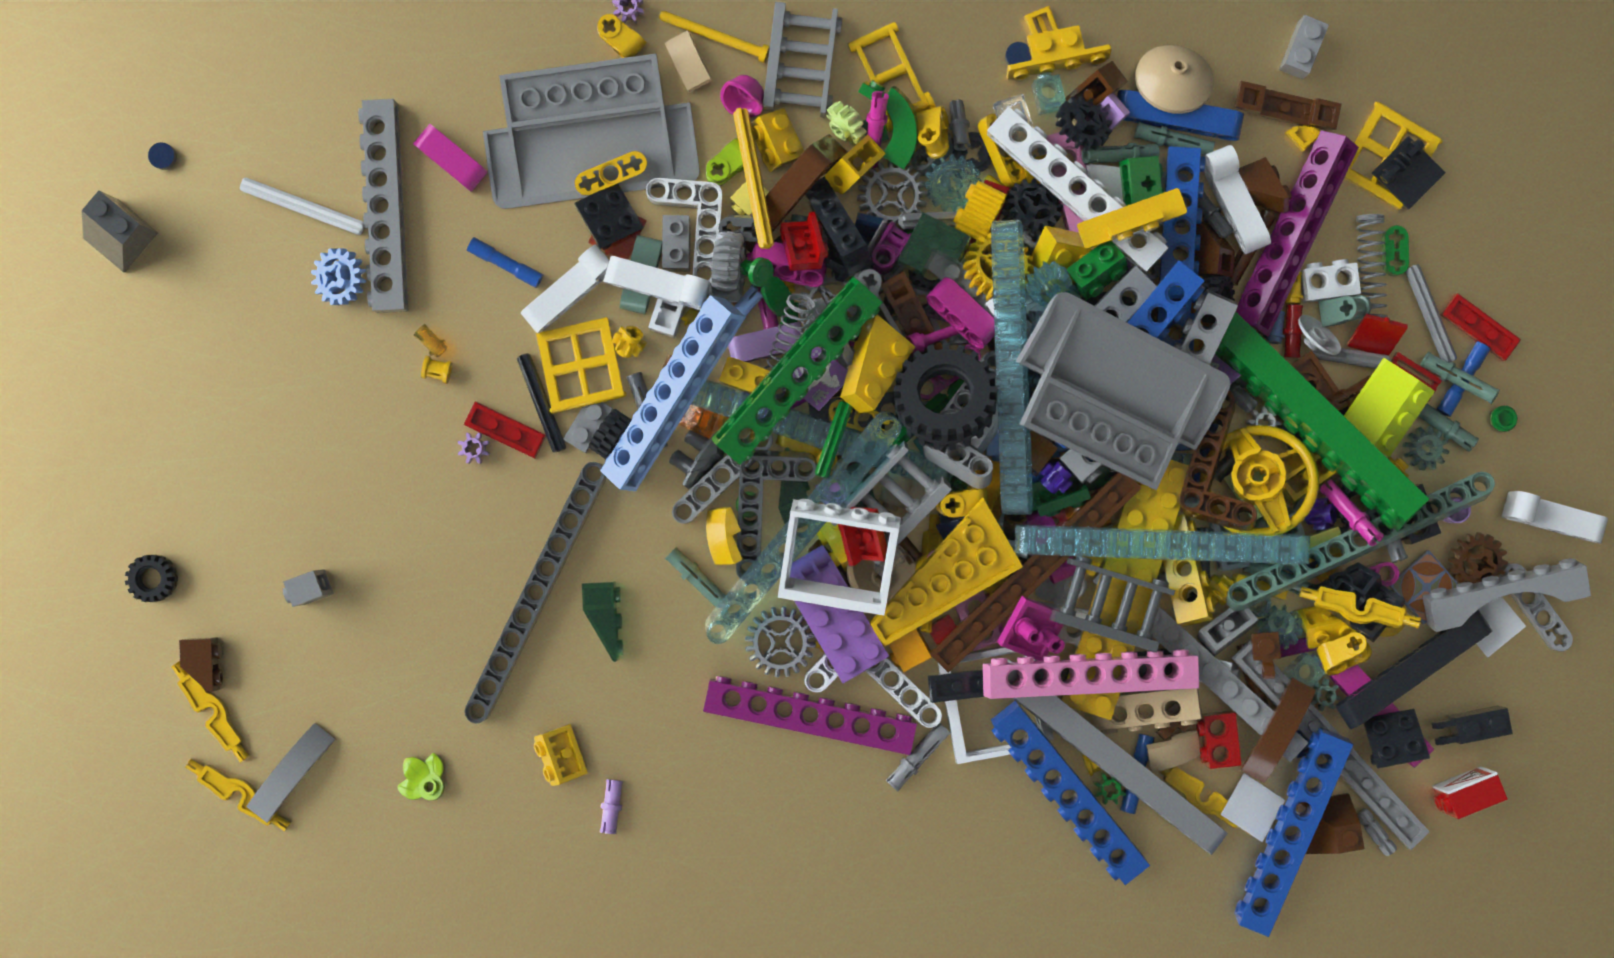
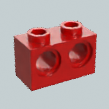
M1233 711L1202 714V718L1196 724L1198 736H1202L1203 747H1200L1201 762L1205 763V766L1209 769L1242 766L1236 713ZM1220 720L1222 722V729L1219 733L1213 734L1210 726L1213 721ZM1219 746H1223L1225 749L1224 757L1220 760H1215L1214 750Z

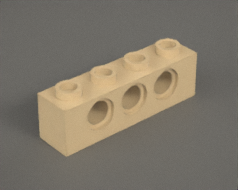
M1199 688L1120 693L1116 707L1120 706L1126 709V719L1119 720L1114 714L1111 720L1092 715L1094 727L1101 730L1103 734L1117 733V728L1128 727V731L1144 730L1143 725L1154 724V728L1170 727V722L1181 721V725L1197 724V719L1202 718ZM1171 700L1177 701L1181 707L1180 712L1177 714L1169 713L1166 709V703ZM1150 704L1154 709V714L1150 717L1143 716L1140 713V705Z

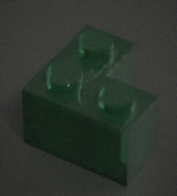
M923 212L898 259L899 264L923 277L935 254L960 265L972 242L971 236Z

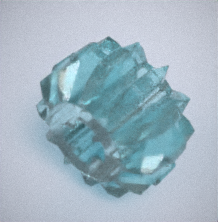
M1043 261L1041 268L1034 267V274L1027 275L1029 282L1025 284L1031 300L1044 308L1056 294L1062 292L1070 293L1069 287L1072 285V279L1068 275L1069 272L1055 261L1050 265Z
M1427 426L1424 431L1422 427H1417L1416 434H1407L1411 442H1404L1403 447L1409 448L1410 452L1404 453V457H1413L1409 463L1411 466L1418 464L1419 470L1423 471L1426 470L1427 466L1430 470L1436 469V462L1444 464L1445 460L1441 454H1449V450L1443 449V445L1448 443V439L1440 440L1443 433L1441 430L1434 432L1432 426ZM1426 444L1427 447H1430V452L1422 449V445Z
M1274 605L1271 607V612L1267 610L1262 612V618L1258 619L1257 626L1260 627L1258 633L1278 631L1280 645L1287 650L1290 644L1296 645L1299 640L1298 637L1302 636L1303 629L1300 627L1302 625V618H1295L1296 610L1287 612L1286 605L1281 610H1278Z

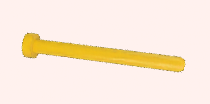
M661 11L659 15L660 20L757 56L758 61L761 63H765L768 58L769 45L764 44L760 47L667 11Z

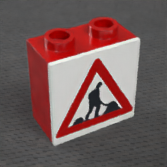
M1482 766L1433 785L1436 794L1433 799L1438 810L1456 819H1461L1508 800L1498 773Z

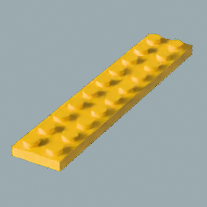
M1170 460L1157 490L1137 482L1141 489L1122 507L1103 569L1149 583L1153 582V578L1157 579L1180 509V494L1189 465ZM1100 575V578H1099V581H1098V584H1097V587H1096V590H1095V593H1094V597H1093V600H1092V603H1091V606H1090L1088 615H1090V612H1091V608H1092V605H1093V602H1094V598H1095V595H1096V592H1097V588H1098V585H1099V582H1100V579H1101V575ZM1112 577L1100 616L1102 625L1111 627L1112 622L1115 623L1127 581ZM1140 585L1137 586L1126 622L1127 632L1136 635L1137 631L1141 629L1153 589ZM1083 630L1075 654H1085L1086 659L1096 658L1095 654L1112 653V657H1121V652H1133L1135 646ZM1119 665L1113 669V677L1115 679L1121 674V667ZM1093 666L1087 671L1088 680L1093 679L1096 671ZM1120 692L1062 695L1060 700L1071 708L1111 720Z

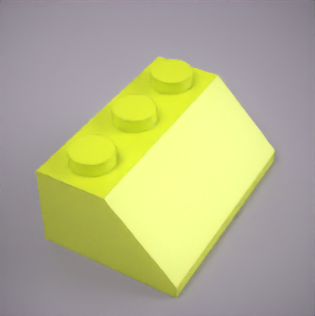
M1383 358L1344 417L1379 451L1390 457L1435 391Z

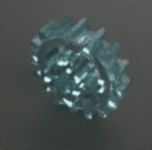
M953 154L950 155L949 161H945L941 157V164L939 166L932 163L933 173L926 172V176L930 180L925 182L924 185L928 189L927 196L929 199H932L935 207L940 205L944 212L948 207H951L953 212L957 210V206H961L964 209L965 203L969 200L965 198V195L971 184L976 185L978 181H981L980 178H977L981 174L978 168L974 169V163L971 160L966 163V159L962 155L958 161ZM950 177H952L956 183V191L954 190L953 186L951 187Z

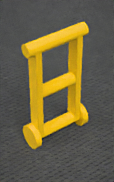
M896 22L847 43L851 53L857 52L870 82L874 80L882 85L907 73L920 100L912 104L916 113L936 107L928 91L923 93L895 33L899 32ZM889 36L902 64L875 76L862 48ZM886 111L888 120L885 123V127L888 132L893 131V122Z

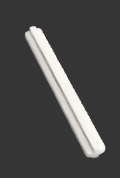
M243 178L240 184V190L354 234L361 235L364 230V222L252 179Z

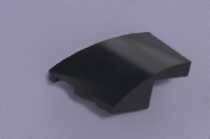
M1359 562L1347 567L1343 572H1337L1329 576V579L1324 582L1307 587L1318 590L1322 586L1339 591L1353 592L1356 594V609L1358 611L1364 610L1366 601L1369 598H1375L1401 608L1405 604L1404 597L1382 585L1380 574ZM1328 610L1372 642H1375L1387 627V625L1377 622L1368 624L1354 623L1344 618L1339 612Z

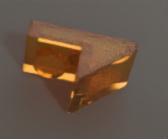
M693 401L679 425L706 438H710L718 416V409L703 406Z

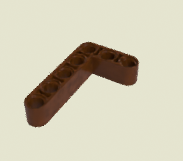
M830 134L811 144L765 196L772 233L819 178L825 175L848 153ZM755 225L748 227L749 230H756ZM745 241L746 249L751 253L755 242Z
M1229 390L1225 398L1230 402L1229 406L1221 408L1212 424H1219L1223 428L1217 433L1207 430L1197 449L1194 450L1179 501L1182 512L1188 517L1247 532L1252 530L1257 523L1255 507L1248 502L1210 492L1235 412V398ZM1206 448H1211L1215 451L1214 455L1209 458L1203 457L1200 453ZM1197 473H1204L1207 476L1206 480L1201 483L1194 481L1192 478ZM1193 497L1197 498L1200 502L1196 507L1192 508L1185 505L1186 500ZM1215 505H1222L1226 508L1225 512L1220 515L1213 514L1211 509ZM1241 512H1248L1252 515V518L1247 522H1241L1237 519V516Z

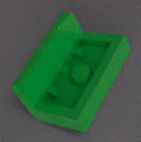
M1112 241L1098 245L1067 268L1068 274L1076 282L1079 293L1085 301L1101 294L1108 284L1112 281L1120 280L1128 270L1124 254Z

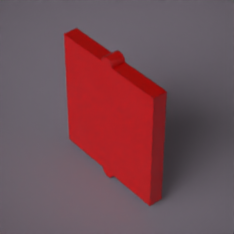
M1366 314L1347 342V347L1389 356L1408 329V324L1390 320L1389 317L1381 318Z

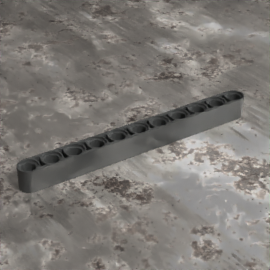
M589 462L582 468L465 707V716L471 723H481L491 715L607 477L602 472L600 479L597 481H591L588 478L589 469L597 466L601 470L602 464ZM581 490H586L590 496L588 503L585 505H580L576 500L577 493ZM569 514H574L578 518V524L573 529L565 525V517ZM558 537L566 541V549L563 552H557L553 547V542ZM546 561L552 562L555 567L554 573L551 576H546L542 572V564ZM533 585H539L543 590V595L538 600L530 595V589ZM523 608L528 609L531 613V620L528 623H523L519 619V611ZM510 632L516 633L520 638V642L516 647L510 646L507 642V636ZM498 656H503L507 659L508 667L506 670H499L496 667L495 661ZM486 680L495 682L496 691L494 694H489L484 690ZM474 704H481L484 707L485 713L483 717L479 718L473 714L472 708Z

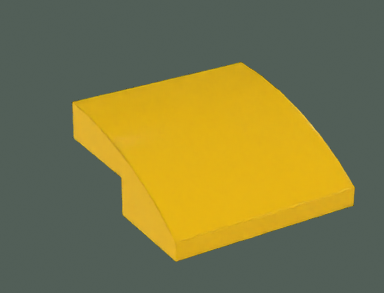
M731 507L707 510V539L715 565L736 564L743 559L732 536L740 532L741 529Z

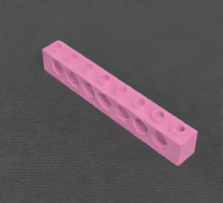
M1187 649L1173 650L1172 655H1163V651H1157V653L1147 651V656H1138V652H1121V657H1112V653L1095 654L1096 658L1086 659L1085 654L1069 655L1070 659L1060 660V656L1056 655L1043 656L1044 661H1034V657H1017V662H1007V658H992L991 663L983 664V693L985 697L990 699L1199 688L1198 656L1189 654ZM1171 663L1172 672L1166 676L1164 672L1165 666ZM1145 664L1147 672L1143 677H1140L1139 668ZM1119 665L1121 667V674L1115 679L1113 677V669ZM1093 666L1096 671L1093 679L1088 680L1087 671ZM1068 668L1070 671L1069 678L1066 681H1062L1061 672L1063 669ZM1042 669L1044 677L1040 682L1036 683L1034 675L1037 670ZM1016 670L1018 678L1015 683L1010 684L1008 675L1011 671Z

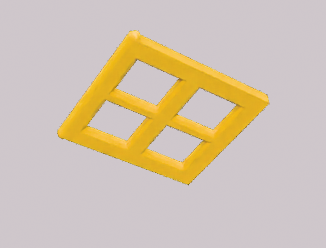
M1378 101L1374 103L1373 111L1354 141L1359 148L1344 178L1400 210L1403 204L1389 190L1378 185V179L1374 175L1370 180L1351 169L1363 147L1383 158L1382 163L1400 145L1407 131L1427 143L1423 150L1430 157H1432L1437 146L1442 144L1443 141L1442 138ZM1381 117L1401 127L1389 149L1370 138Z
M608 317L543 331L539 334L536 333L551 403V413L619 399L627 395V392L623 390ZM600 331L605 354L583 359L578 335ZM571 337L576 361L554 366L549 342ZM608 365L612 389L590 394L585 370ZM578 372L583 396L561 400L556 377Z

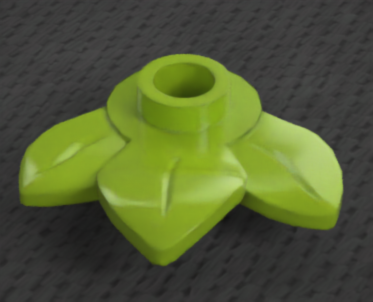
M432 753L425 762L414 757L406 758L403 764V771L407 779L398 785L399 792L411 800L423 797L426 800L433 801L440 798L444 792L445 785L441 778L444 765L438 755ZM430 782H432L434 785V788L431 792H429L427 789L428 784Z

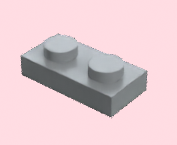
M603 402L582 407L563 440L587 453L588 445L594 433L613 408Z

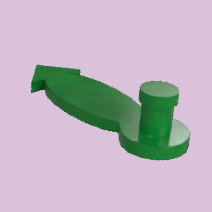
M762 257L756 258L754 261L744 260L740 266L741 274L748 276L750 283L754 286L761 287L763 298L774 314L778 317L786 315L784 308L788 307L786 301L792 294L782 280L773 276L772 262ZM790 300L792 305L799 308L798 302L794 303V300ZM790 308L786 310L789 315L798 317L799 313ZM784 317L783 319L788 324L798 322V320Z

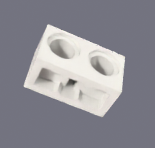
M1348 259L1332 261V266L1323 267L1322 262L1306 264L1307 269L1300 271L1302 272L1301 292L1304 296L1303 303L1360 295L1361 289L1357 263H1349ZM1339 272L1347 275L1348 282L1346 285L1338 282L1337 275ZM1313 275L1321 278L1322 286L1320 288H1315L1312 285L1311 278Z
M658 298L648 328L651 331L676 338L686 306Z

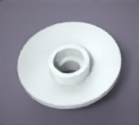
M1302 315L1298 319L1300 329L1306 337L1304 342L1310 349L1316 350L1318 348L1330 355H1338L1340 353L1341 346L1337 338L1327 327H1322L1320 321L1309 315Z

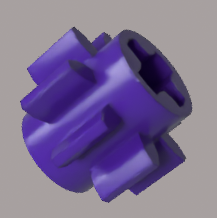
M1059 461L1055 465L1049 462L1040 472L1044 476L1040 482L1053 494H1056L1058 490L1064 494L1073 483L1069 480L1073 473Z
M1316 498L1314 506L1306 516L1305 521L1308 525L1313 524L1314 530L1331 528L1330 523H1335L1337 519L1336 507L1332 503L1328 504V498Z

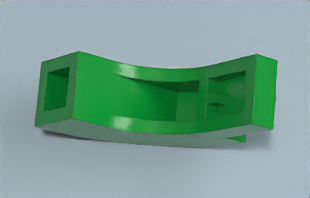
M874 80L870 83L865 81L858 92L872 100L873 92L883 91L882 98H884L885 87ZM892 86L888 92L889 99L886 111L893 122V135L884 151L886 154L883 157L904 170L912 159L918 145V123L916 111L909 98L899 88Z

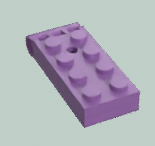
M823 545L792 562L791 578L848 587ZM780 569L779 571H777V573H778V575L780 576V578H781L782 569ZM794 600L843 684L889 657L863 612Z

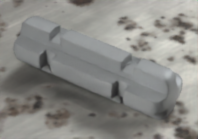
M1365 808L1357 813L1360 824L1364 825V829L1373 841L1380 845L1379 849L1386 856L1393 854L1397 850V846L1392 840L1388 839L1389 836L1378 821L1373 820L1374 816Z

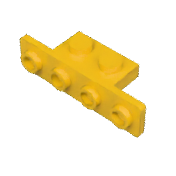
M1079 25L1029 35L1027 41L1032 60L1008 65L1007 78L1019 81L1038 73L1049 75L1055 72V70L1062 68L1073 70L1086 63L1101 64L1110 58L1112 48L1108 44L1085 49Z
M1176 188L1077 224V229L1084 248L1089 249L1117 238L1118 241L1129 239L1134 236V232L1140 230L1148 232L1160 227L1159 223L1185 215L1187 209L1180 190Z

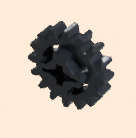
M1080 96L1077 100L1071 97L1068 101H1065L1055 116L1058 118V121L1055 123L1056 126L1062 127L1059 134L1068 137L1066 139L1067 143L1075 142L1076 149L1082 145L1085 151H1088L1090 147L1097 150L1100 145L1103 146L1112 133V129L1109 128L1112 121L1106 119L1109 114L1108 112L1100 110L1101 104L1095 106L1092 98L1086 102L1083 96Z
M1035 178L1032 179L1030 184L1025 179L1022 180L1020 185L1015 183L1008 193L1007 202L1004 206L1006 209H1009L1007 217H1014V226L1021 224V231L1023 232L1030 228L1031 233L1034 235L1038 229L1042 233L1045 226L1054 227L1062 215L1060 211L1063 208V205L1058 203L1059 199L1043 184H1037Z

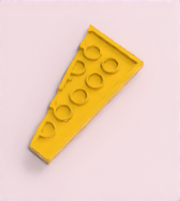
M983 497L887 602L885 615L877 614L870 621L873 630L884 647L1023 567Z

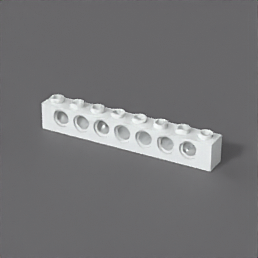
M1008 106L988 128V137L1083 221L1127 206L1117 196L1114 198L1109 196L1105 192L1107 190L1106 186L1095 178L1092 181L1086 175L1087 170L1079 162L1075 161L1072 163L1066 158L1067 152L1060 145L1055 144L1053 146L1046 140L1048 136L1038 126L1031 127L1026 122L1028 118L1019 109L1016 108L1013 111ZM1016 131H1023L1027 138L1023 142H1016L1013 140L1012 134ZM1036 148H1042L1047 155L1044 159L1037 160L1032 156V151ZM1058 165L1063 166L1066 174L1063 177H1055L1051 172L1052 168ZM1075 183H1081L1086 187V192L1082 195H1076L1072 192L1071 187ZM1099 200L1105 204L1106 209L1101 213H1097L1092 210L1091 204ZM1144 230L1133 233L1134 236H1142L1145 239L1146 245L1142 248L1134 247L1131 243V238L1123 241H1118V238L1112 240L1124 254L1125 258L1134 266H1137L1144 274L1155 265L1168 249L1165 245L1167 241L1156 231L1153 234L1150 231L1144 232Z

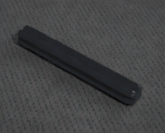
M529 353L517 357V362L551 450L554 453L566 449V445L554 414L550 412L551 406L531 355Z

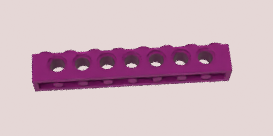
M1320 131L1308 159L1302 167L1298 180L1290 192L1289 211L1280 213L1276 226L1270 235L1271 244L1265 246L1261 257L1257 261L1255 270L1246 284L1236 312L1261 335L1269 337L1359 148L1347 136Z
M716 675L715 680L710 679L703 712L911 755L917 723L911 721L912 716L897 713L896 718L886 716V711L871 708L870 712L860 710V705L845 703L844 707L834 705L835 700L819 697V701L808 699V694L794 692L793 696L783 694V689L768 686L767 690L757 689L758 684L742 681L741 685L731 683V678ZM730 691H736L740 694L741 701L736 705H731L726 701V694ZM761 696L766 700L767 705L763 710H755L752 707L751 701L754 697ZM781 702L791 704L793 710L789 715L783 716L778 713L777 706ZM813 707L818 711V717L814 721H807L803 717V711L806 708ZM831 714H842L844 717L843 723L837 727L832 726L828 721ZM860 718H865L870 723L868 730L865 732H859L854 727L855 722ZM884 724H892L895 727L894 735L891 737L882 736L880 733L881 727Z

